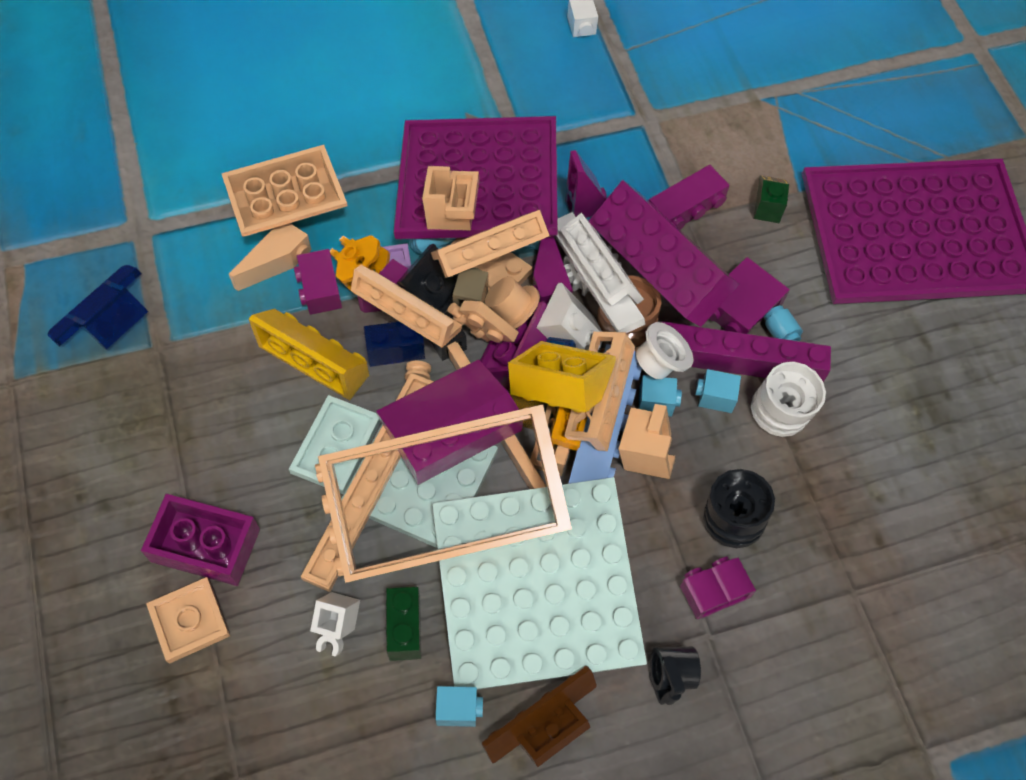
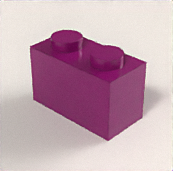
M329 249L297 255L299 266L294 267L297 283L302 282L303 289H298L302 306H308L310 315L341 309L342 304Z

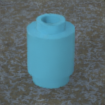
M779 305L772 308L764 316L765 326L773 338L793 341L801 340L800 336L803 330L788 309H784L783 306Z

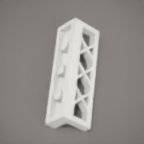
M582 213L560 229L611 306L627 294L630 295L636 304L644 300L596 229Z

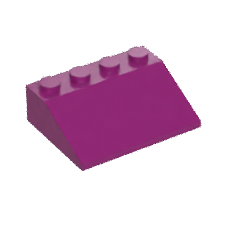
M478 359L377 410L376 414L390 438L395 439L517 411L519 408L509 392ZM523 421L398 449V452L417 485L522 431Z

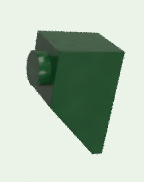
M760 175L754 219L780 223L788 201L789 183L786 180Z

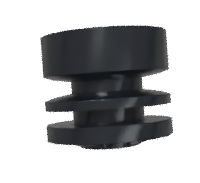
M729 470L718 476L711 486L704 509L703 520L707 532L715 541L723 546L736 549L749 547L757 542L764 533L774 511L775 496L772 487L764 477L749 470ZM733 513L739 514V517L734 516Z

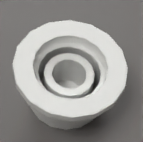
M655 322L648 327L646 341L636 351L639 365L648 375L655 379H664L672 371L684 372L692 366L694 361L692 351L683 336L673 327L660 322Z

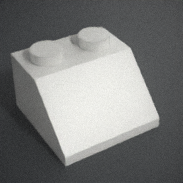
M558 283L539 321L537 329L551 343L589 350L593 332H602L595 317L563 283Z

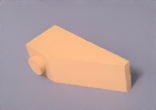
M291 223L273 228L229 273L234 289L240 291L293 269L298 264L297 255L310 253L312 250L308 234Z

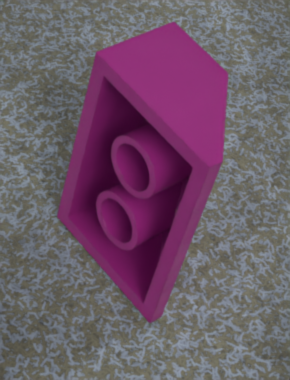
M539 302L529 319L516 328L519 333L514 342L501 341V343L490 340L480 360L501 385L509 391L508 362L540 341L551 343L537 329L547 307L545 302Z

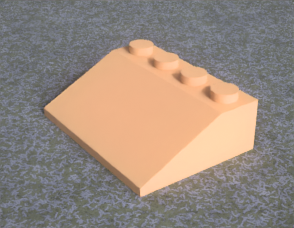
M324 145L221 173L242 237L348 206Z

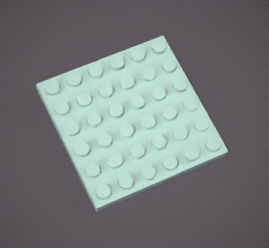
M614 477L562 485L571 522V530L439 561L454 687H477V690L568 677L574 675L585 666H588L592 673L647 664ZM547 487L432 503L438 549L555 522Z

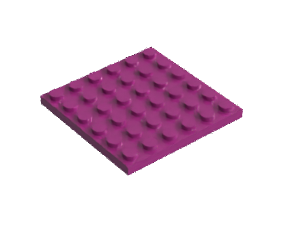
M556 116L405 120L394 224L395 239L468 238L537 210H540L549 236L558 235ZM428 166L450 167V171L479 172V187L471 230L427 229L422 198Z

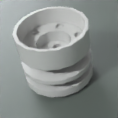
M797 362L781 363L771 370L753 395L751 402L753 418L762 429L772 435L780 437L793 436L803 430L825 403L826 390L824 383L816 371L805 364Z

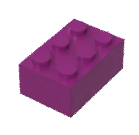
M165 494L141 548V552L152 563L238 586L260 528L252 516Z

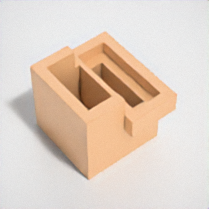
M428 166L422 198L427 229L471 230L479 187L478 171H450V167Z
M655 404L653 411L636 408L630 409L619 445V453L624 470L670 479L675 456L668 455L672 433L667 406Z

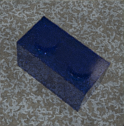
M400 321L364 326L370 367L425 359L423 336Z

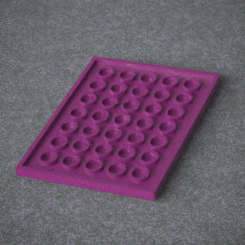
M1003 158L804 167L802 172L803 182L833 304L1026 294V225Z

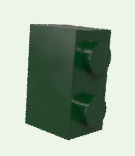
M419 587L386 588V641L389 660L421 659Z

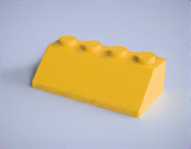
M271 309L250 316L249 322L260 348L349 401L369 377L367 361L362 355L356 352L350 353L338 341L334 339L328 340L321 336L314 327L309 325L306 327L300 324L290 313L285 312L283 314L276 309Z

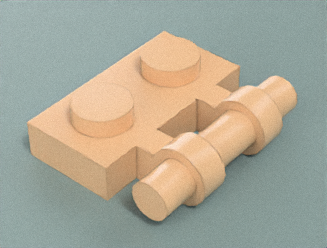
M463 301L461 307L456 303H452L448 307V312L453 315L455 321L466 325L472 335L476 338H482L486 342L490 340L501 343V341L514 342L519 333L481 301Z

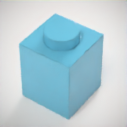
M707 369L704 378L698 379L695 395L700 396L698 407L732 413L738 401L741 376Z
M643 375L639 387L638 409L653 411L655 404L667 406L668 416L672 417L675 407H680L682 390L677 389V378L655 379L651 376Z
M437 686V726L476 727V717H483V697H477V687Z

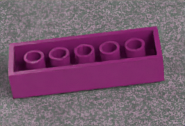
M624 180L619 183L589 220L591 225L686 319L700 327L705 324L739 285L736 280L650 201Z

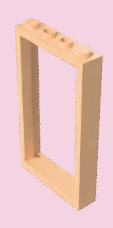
M543 405L318 456L319 464H315L318 482H324L326 495H322L325 514L330 513L333 526L328 527L332 545L337 544L340 556L335 558L339 577L344 576L345 583L572 529ZM531 419L555 522L356 569L334 464Z

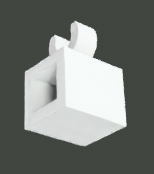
M331 592L316 600L310 631L323 635L316 643V650L318 652L326 648L327 641L333 645L332 656H337L342 652L344 646L342 638L355 630L360 604L359 599Z

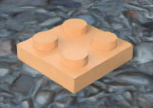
M207 577L146 603L165 660L169 664L230 637L212 585Z

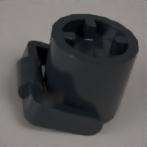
M693 646L653 648L650 657L649 678L660 705H672L681 698V694L685 692V689L698 688L701 679V665L698 652Z

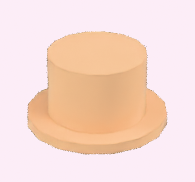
M505 277L491 287L486 295L485 305L516 329L533 314L538 306L540 295L534 286L526 285L522 287L513 277Z

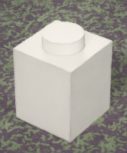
M569 0L567 18L573 37L595 35L598 14L594 1Z

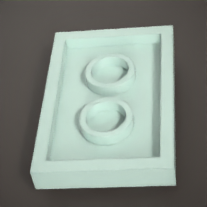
M328 395L289 468L290 474L324 487V482L319 483L316 476L315 464H319L318 456L369 445L381 422L375 412ZM362 458L334 464L341 494L345 493Z

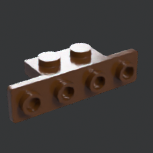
M585 666L574 675H570L566 681L554 690L546 692L539 701L528 709L519 712L505 726L493 731L482 742V746L490 761L496 763L520 745L534 764L539 767L591 728L586 717L574 704L597 687L592 670Z

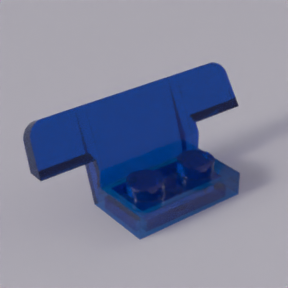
M130 265L120 267L48 331L47 335L60 347L81 328L105 350L108 349L149 312L126 289L142 273L136 267Z

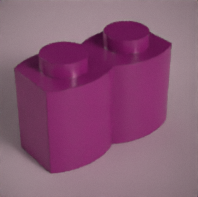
M723 557L712 563L713 568L702 571L701 567L684 575L685 579L681 583L680 588L697 620L751 598L756 592L739 557L731 560L728 557Z

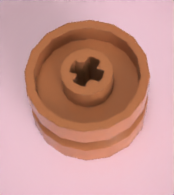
M633 275L628 277L644 300L639 304H636L633 299L632 301L645 319V325L626 333L636 347L646 341L648 327L658 322L662 302L658 290L646 279ZM599 306L597 323L602 332H616Z

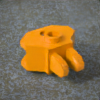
M372 235L358 240L353 238L349 240L342 236L339 239L344 246L341 252L333 248L330 250L331 257L337 261L335 276L350 291L354 269L362 264L379 274L390 260V253L380 246V241Z

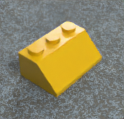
M540 341L508 362L511 395L523 397L527 401H540L552 407L560 406L572 409L577 413H586L602 400L616 362V356Z

